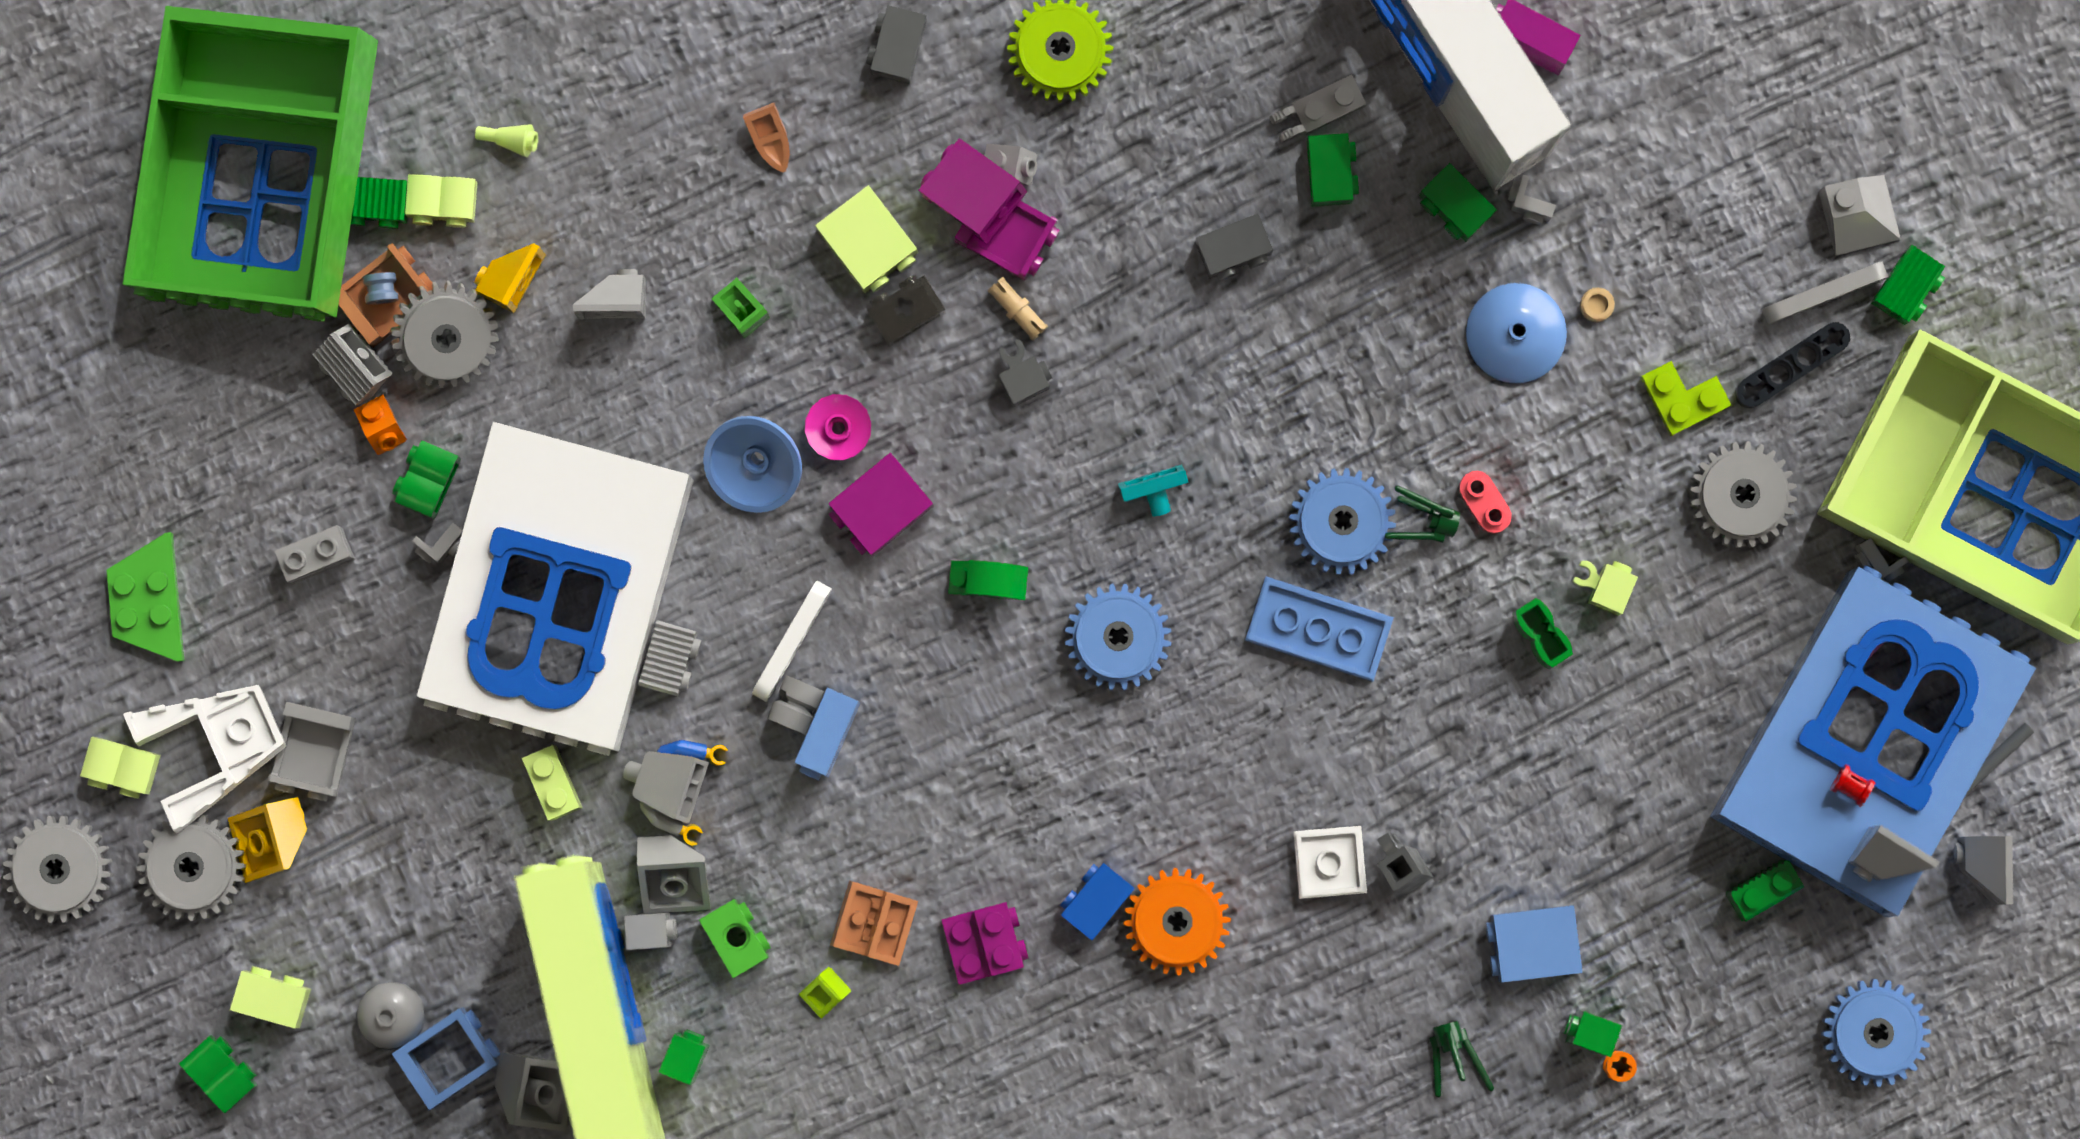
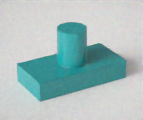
M1181 464L1118 483V487L1124 502L1146 496L1151 514L1155 517L1171 512L1166 489L1189 482L1186 471Z

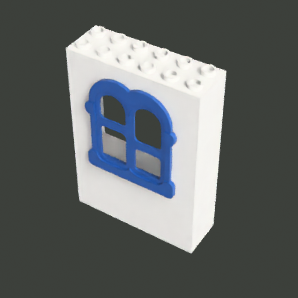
M1369 0L1375 8L1379 20L1386 29L1388 28L1421 79L1427 94L1435 106L1440 108L1493 191L1551 155L1571 124L1490 0Z
M493 422L417 693V697L425 699L423 706L447 712L449 706L458 708L456 715L480 721L481 715L490 717V724L511 730L513 724L522 725L523 733L545 738V734L548 732L556 735L554 741L577 747L578 741L588 743L587 750L607 756L610 755L611 750L619 752L694 480L692 477L682 472ZM512 555H521L549 564L550 572L543 597L540 601H531L503 592L502 584L509 559ZM568 569L599 576L604 580L594 623L589 632H581L555 625L551 620L564 572ZM499 607L531 614L536 620L527 655L517 668L511 670H500L494 667L488 661L485 653L486 641L495 610ZM548 638L577 644L585 649L581 670L578 676L570 683L564 685L553 684L547 681L541 673L539 667L540 656L544 642Z

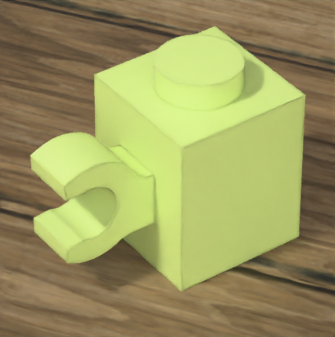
M1581 561L1579 566L1589 571V577L1586 580L1574 577L1572 582L1577 586L1593 589L1588 601L1589 604L1615 615H1622L1638 578L1631 574L1632 568L1614 561L1612 566L1609 564L1604 565L1600 575H1598L1596 567L1591 562Z

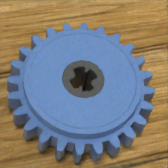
M1334 468L1331 469L1330 478L1327 479L1321 472L1318 474L1319 483L1315 484L1309 479L1306 484L1310 490L1308 492L1301 489L1298 491L1297 494L1303 500L1301 502H1292L1291 506L1297 509L1298 512L1297 514L1289 515V520L1297 522V526L1292 527L1289 531L1292 534L1299 535V538L1293 544L1294 546L1303 544L1305 549L1301 553L1302 558L1309 554L1313 556L1311 566H1315L1319 561L1324 563L1323 572L1325 573L1330 566L1335 567L1336 575L1341 574L1343 567H1347L1350 575L1354 574L1355 565H1359L1364 571L1367 569L1366 560L1369 559L1373 563H1377L1379 560L1375 553L1377 551L1384 554L1387 552L1388 549L1382 543L1384 541H1393V539L1385 538L1387 530L1396 527V523L1388 521V517L1394 515L1395 510L1386 508V505L1392 499L1391 497L1382 499L1380 494L1384 487L1379 486L1376 489L1371 485L1374 481L1372 476L1366 482L1361 480L1362 471H1358L1355 477L1350 476L1349 468H1345L1342 476H1338ZM1341 513V517L1347 514L1350 517L1347 523L1350 527L1349 529L1344 530L1343 526L1338 529L1334 525L1337 521L1336 514Z
M1110 584L1109 592L1104 593L1098 587L1096 589L1097 597L1093 598L1087 593L1085 595L1087 604L1084 606L1076 603L1075 605L1080 612L1078 616L1070 614L1068 619L1075 623L1074 627H1066L1065 629L1066 633L1073 635V639L1065 641V646H1074L1075 650L1068 657L1069 659L1078 658L1079 663L1075 666L1076 671L1082 668L1087 670L1084 677L1085 680L1090 679L1092 676L1097 677V687L1103 681L1108 682L1109 690H1113L1115 683H1120L1122 690H1127V682L1130 681L1136 687H1139V678L1141 676L1148 681L1152 679L1149 672L1151 668L1156 671L1161 670L1160 665L1157 663L1158 658L1167 660L1168 655L1162 652V648L1171 647V642L1164 640V635L1171 633V628H1163L1162 623L1168 619V616H1159L1157 612L1162 605L1159 603L1152 607L1149 604L1152 595L1148 594L1143 599L1139 596L1141 589L1139 587L1133 593L1128 592L1127 584L1123 585L1121 591H1116L1114 584ZM1120 629H1123L1127 633L1124 635V638H1128L1125 644L1119 642L1116 646L1109 641L1112 640V636H1109L1110 631L1118 632Z
M1871 979L1870 987H1867L1864 981H1858V990L1856 991L1851 986L1845 987L1847 996L1843 997L1837 994L1835 996L1836 1001L1839 1003L1837 1007L1830 1005L1827 1007L1833 1013L1832 1017L1823 1018L1822 1020L1825 1024L1830 1025L1829 1030L1821 1032V1036L1829 1037L1830 1042L1825 1044L1823 1048L1825 1050H1833L1834 1052L1829 1061H1840L1841 1064L1837 1069L1839 1073L1850 1070L1848 1079L1854 1081L1858 1076H1861V1084L1866 1086L1870 1078L1873 1079L1876 1087H1881L1882 1079L1884 1078L1889 1085H1894L1895 1075L1903 1080L1907 1079L1905 1070L1908 1068L1916 1071L1918 1068L1913 1063L1914 1060L1925 1059V1056L1919 1052L1921 1047L1927 1048L1930 1046L1928 1042L1923 1041V1035L1931 1034V1030L1922 1026V1023L1928 1021L1929 1017L1920 1016L1918 1013L1924 1007L1923 1004L1913 1005L1911 1001L1915 995L1913 993H1908L1905 996L1902 995L1904 990L1902 985H1897L1892 990L1891 981L1885 980L1882 987H1879L1877 979ZM1880 1025L1882 1028L1879 1031L1883 1032V1036L1881 1039L1874 1038L1872 1041L1870 1037L1873 1034H1869V1030L1871 1027H1878Z

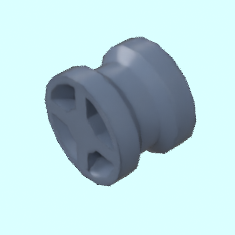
M385 272L363 276V284L367 286L368 291L365 296V303L368 305H378L399 301L398 293L394 290V283L397 281L396 273Z

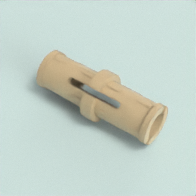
M1002 277L997 281V284L990 287L988 292L1008 312L1006 316L1010 320L1014 319L1030 336V339L1032 341L1035 340L1038 334H1042L1048 328V325L1028 306L1030 302L1026 298L1022 299L1006 282V279Z

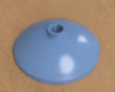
M1522 283L1501 285L1484 294L1471 310L1466 326L1467 346L1477 366L1492 378L1506 383H1526L1548 373L1560 359L1567 338L1565 319L1557 303L1541 289ZM1521 325L1525 331L1524 335L1520 337L1515 336L1512 331L1513 326Z
M741 416L730 419L713 432L705 446L703 464L709 484L721 499L737 509L755 513L774 510L785 504L799 486L802 475V462L798 448L792 438L780 426L767 419L755 416ZM755 452L761 453L764 460L758 459L755 456Z

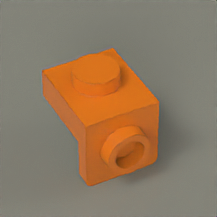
M384 394L353 409L367 440L377 455L390 451L406 442V436L398 425Z

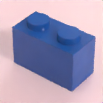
M1105 863L1100 867L1093 864L1081 879L1086 883L1078 894L1072 890L1060 904L1064 909L1061 916L1090 940L1097 936L1135 889Z

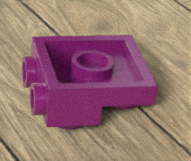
M1007 902L941 919L959 985L1023 968V960L1029 959L1024 939L1019 941L1016 939L1014 928L1020 926L1015 907L1008 908Z

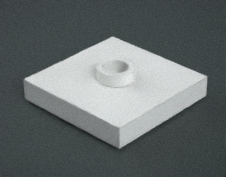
M1361 826L1293 832L1299 899L1367 893Z

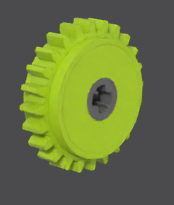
M1045 0V6L1041 7L1035 1L1033 2L1034 12L1030 13L1025 9L1022 11L1025 19L1024 22L1014 21V26L1019 31L1018 33H1009V38L1015 41V44L1007 46V52L1015 53V56L1009 59V65H1018L1019 68L1014 71L1015 78L1024 76L1023 88L1028 87L1030 84L1034 86L1032 95L1036 96L1041 90L1045 92V101H1048L1052 94L1057 95L1058 103H1062L1063 95L1069 94L1071 101H1075L1076 92L1078 91L1084 96L1088 95L1087 86L1089 84L1096 89L1099 87L1096 79L1097 76L1106 78L1107 72L1102 66H1111L1112 60L1105 57V54L1113 53V46L1105 45V42L1112 39V34L1103 33L1102 30L1107 27L1106 20L1096 21L1099 16L1098 10L1093 11L1091 14L1087 12L1089 3L1085 2L1081 7L1076 6V0H1070L1069 4L1064 3V0H1058L1057 3L1053 4L1051 0ZM1062 42L1065 43L1066 51L1069 52L1067 54L1061 52L1059 56L1055 55V47L1052 46H1060Z

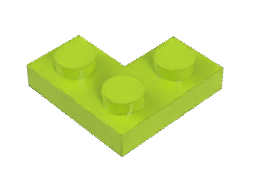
M1672 361L1640 377L1670 437L1732 406L1717 376L1686 390Z

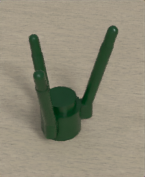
M1399 485L1395 486V491L1405 496H1398V502L1429 514L1427 528H1431L1432 532L1386 533V539L1434 540L1443 543L1445 536L1451 538L1455 536L1460 521V512L1443 507Z
M1458 1021L1434 1027L1435 1036L1429 1039L1433 1052L1435 1096L1441 1097L1440 1047L1443 1053L1451 1052L1459 1080L1462 1082L1466 1080L1458 1049L1463 1048L1462 1044L1487 1089L1492 1092L1494 1086L1468 1039L1466 1028L1460 1029Z

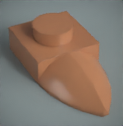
M775 103L744 114L743 119L761 157L773 168L782 173L785 172L790 157L789 142L786 129Z

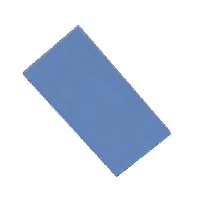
M1266 576L1245 641L1373 682L1394 617Z

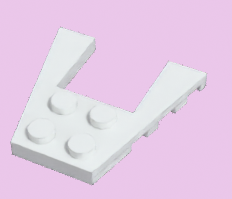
M259 685L217 693V696L209 698H193L185 700V703L171 706L160 705L150 707L147 711L137 713L126 712L123 714L138 746L146 744L198 718L203 726L222 772L161 800L168 820L176 834L181 832L287 747Z

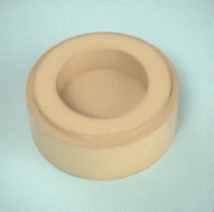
M1603 288L1588 290L1580 301V309L1583 316L1592 322L1606 320L1613 313L1615 307L1612 294Z

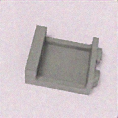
M286 702L283 715L286 717L281 734L287 747L276 755L272 774L268 775L267 781L276 783L275 790L294 794L295 788L308 790L307 797L327 801L328 795L337 797L356 718Z

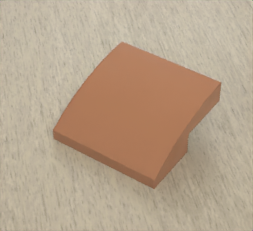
M849 880L830 945L899 966L918 901Z

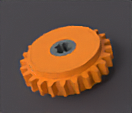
M1173 868L1172 876L1167 877L1164 870H1160L1159 880L1156 881L1149 875L1147 879L1150 885L1145 887L1138 884L1137 888L1141 892L1139 897L1135 895H1130L1129 897L1135 904L1133 908L1128 907L1124 910L1128 914H1132L1131 920L1123 922L1125 926H1132V932L1125 935L1126 939L1135 938L1136 943L1131 947V950L1137 951L1141 949L1143 954L1139 960L1143 962L1148 957L1152 959L1150 968L1153 970L1158 964L1163 965L1164 974L1169 972L1170 967H1175L1176 974L1181 975L1182 967L1186 966L1190 973H1195L1194 964L1199 963L1203 968L1207 967L1204 958L1210 956L1216 959L1217 955L1213 951L1216 946L1219 948L1225 947V944L1219 939L1221 935L1227 936L1230 934L1226 929H1222L1223 923L1231 922V918L1223 917L1222 911L1228 909L1229 906L1228 904H1219L1218 900L1224 894L1222 892L1213 894L1211 890L1215 883L1211 881L1205 886L1202 883L1203 874L1200 873L1196 879L1191 878L1190 869L1186 870L1184 876H1179L1178 869ZM1174 912H1181V918L1186 920L1185 928L1183 929L1180 926V931H1173V925L1168 923L1169 915L1171 914L1174 917Z

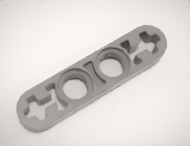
M1883 261L1774 303L1763 308L1762 311L1767 324L1770 325L1880 282L1889 276Z

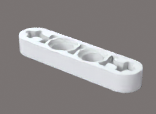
M818 580L815 582L752 691L754 696L765 702L769 700L825 604L832 588Z

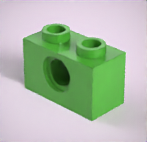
M736 899L699 919L732 978L741 975L768 959L769 955L766 951L771 949L763 932L755 933L749 923L754 917L746 903L738 904ZM734 927L742 928L747 935L746 942L740 947L733 946L728 940L729 931Z

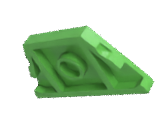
M168 532L106 570L112 637L175 661L184 662L173 533Z

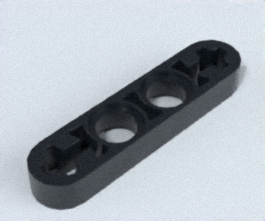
M1839 322L1827 324L1749 375L1735 389L1737 402L1745 408H1755L1840 353L1850 342L1848 328ZM1831 329L1833 333L1839 331L1842 334V337L1839 339L1841 345L1837 346V344L1832 343L1823 350L1828 353L1824 357L1820 346L1813 339L1817 338L1820 344L1830 336L1828 330ZM1809 347L1815 352L1816 359L1812 365H1803L1799 362L1797 353L1800 348ZM1775 365H1781L1787 370L1788 378L1782 384H1777L1770 378V370ZM1759 374H1762L1764 383L1772 389V392L1768 393L1765 387L1756 393L1757 401L1754 402L1752 398L1746 400L1743 397V394L1746 392L1744 385L1748 384L1750 388L1762 382L1757 377Z

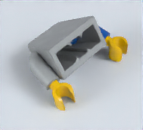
M678 740L660 746L657 752L647 751L642 764L629 761L624 768L623 777L625 780L635 783L632 795L641 801L640 809L653 826L674 836L680 834L688 845L695 846L697 843L687 838L688 831L695 829L702 834L703 832L698 825L689 824L684 826L683 822H690L709 764V762L703 760L708 758L711 764L721 766L726 762L716 761L713 753L717 749L722 751H728V749L723 745H716L710 749L707 748L706 744Z

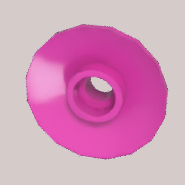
M832 394L821 398L811 407L805 420V434L809 445L818 455L829 460L843 461L855 457L866 447L871 436V420L867 409L858 400L848 395ZM838 422L845 425V431L840 435L832 431L833 425Z

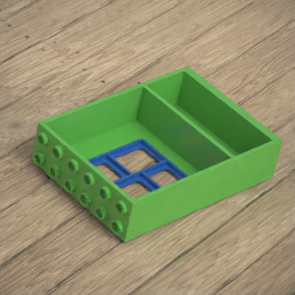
M165 6L123 285L134 289V295L143 296L146 300L165 302V299L177 301L178 304L197 306L198 302L208 304L210 308L229 310V306L240 308L242 312L260 314L262 308L263 311L273 312L272 315L292 318L294 312L295 315L305 316L304 319L324 322L325 316L337 318L378 40L359 27ZM223 144L250 146L257 149L250 200L247 202L221 200L213 197L212 192L220 146ZM275 150L307 153L310 156L307 183L302 192L271 189L268 187L267 180L271 155ZM270 202L296 205L302 209L295 252L289 259L279 263L267 261L259 250L258 240L263 208L265 204ZM212 213L239 215L247 219L245 239L242 247L236 253L221 257L209 249L206 242L208 218Z

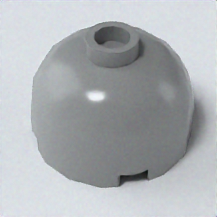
M387 982L377 984L365 993L359 1002L356 1017L359 1030L367 1041L376 1047L391 1050L401 1048L420 1034L424 1026L425 1014L423 1002L416 991L405 984Z

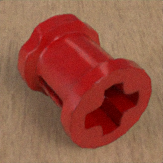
M1845 764L1834 779L1830 791L1834 793L1839 791L1855 800L1857 806L1862 807L1876 782L1872 779L1866 780L1850 770L1849 765Z

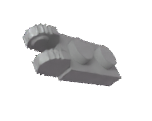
M1351 74L1293 102L1291 106L1278 111L1270 116L1269 119L1272 124H1278L1296 114L1301 125L1283 131L1278 136L1282 143L1303 133L1307 135L1365 107L1366 102Z

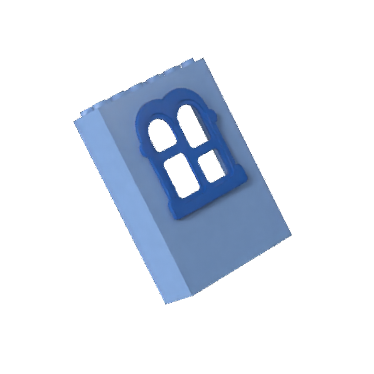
M1864 566L1863 569L1857 567L1846 573L1710 817L1779 857L1790 861L1793 865L1882 916L1895 917L1900 914L1923 871L1882 880L1872 878L1871 882L1853 872L1855 866L1850 864L1848 860L1867 829L1879 825L1929 856H1932L2036 668L2028 664L2030 658L2016 650H2012L2011 653L1999 647L2001 642L1986 633H1982L1981 636L1969 630L1971 625L1956 616L1949 619L1940 613L1942 609L1938 605L1925 599L1921 603L1910 596L1912 591L1905 586L1895 582L1893 585H1890L1881 580L1883 575L1869 566ZM1884 642L1900 644L1910 656L1911 666L1908 675L1898 690H1891L1863 672V667L1871 652L1876 646ZM1932 670L1949 672L1957 680L1960 692L1953 710L1939 733L1927 730L1904 715V709L1920 680L1926 673ZM1855 686L1881 699L1888 705L1885 716L1863 752L1853 750L1832 738L1828 732L1848 693ZM1895 729L1903 731L1929 748V752L1913 780H1906L1878 763V755L1891 732ZM1845 764L1849 765L1850 770L1866 780L1872 779L1876 782L1862 807L1857 806L1855 800L1837 791L1834 793L1830 791L1834 779Z

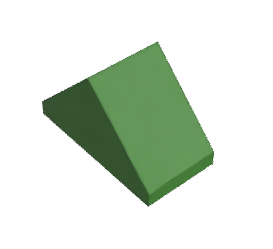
M738 278L734 279L711 298L744 339L770 318L766 309Z

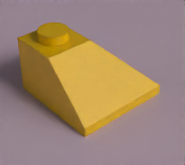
M533 243L492 260L488 268L483 266L478 272L474 284L478 285L475 289L476 292L514 313L546 254L540 246Z
M298 797L265 804L227 818L232 837L240 840L235 845L236 850H244L245 852L244 855L238 857L240 863L246 864V868L241 869L245 883L290 868L307 831L304 812Z

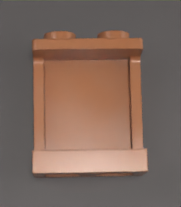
M393 243L387 246V251L341 286L340 308L373 348L391 335L390 329L392 327H399L394 322L393 316L403 314L399 307L400 303L406 305L411 303L408 297L409 293L418 297L421 295L420 286H423L427 292L432 290V281L425 272L418 275L412 268L411 264L415 260L404 246L398 249ZM385 272L396 273L397 281L394 283V290L398 293L399 301L378 305L366 304L365 296L368 291L367 286L363 284V276Z

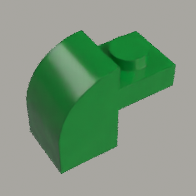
M951 560L948 594L983 596L1005 600H1025L1028 567L990 561Z

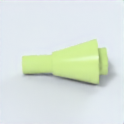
M532 124L501 127L498 129L477 126L475 131L476 140L495 142L497 145L524 157H528L531 151L534 152L538 145V133L534 131Z

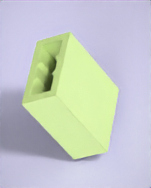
M869 185L815 225L818 233L864 293L870 289L873 292L878 291L890 281L887 278L889 274L896 269L903 272L916 261L914 258L918 253L916 246Z

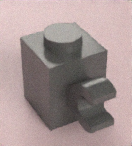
M1019 339L1015 340V345L1018 348V353L1015 356H1008L1003 347L999 348L1000 357L1008 365L1009 369L998 374L1013 407L1049 390L1048 380L1052 379L1044 361L1038 363L1035 356L1022 362L1025 348Z
M1389 832L1377 839L1387 855L1377 865L1394 892L1407 895L1433 878L1417 849L1406 845L1401 846L1395 834L1391 835Z

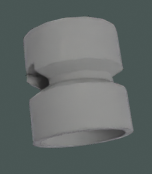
M785 675L779 689L781 700L774 701L767 719L807 735L814 719L811 712L812 710H818L825 692Z

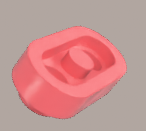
M1472 471L1466 474L1459 484L1461 498L1485 532L1492 534L1502 532L1511 522L1509 506L1486 473ZM1477 481L1482 484L1483 490L1481 493L1476 494L1472 492V482ZM1491 510L1500 512L1501 518L1498 522H1493L1489 519V512Z

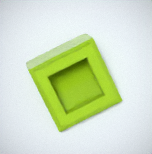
M827 967L799 995L822 1019L851 990L832 968Z

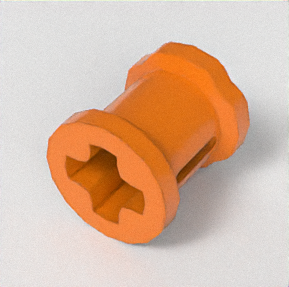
M1613 1051L1612 1057H1605L1603 1070L1608 1078L1617 1082H1626L1634 1077L1637 1071V1064L1631 1054ZM1620 1057H1623V1063L1628 1065L1627 1071H1621L1619 1076H1616L1617 1070L1612 1068L1613 1061L1619 1062Z

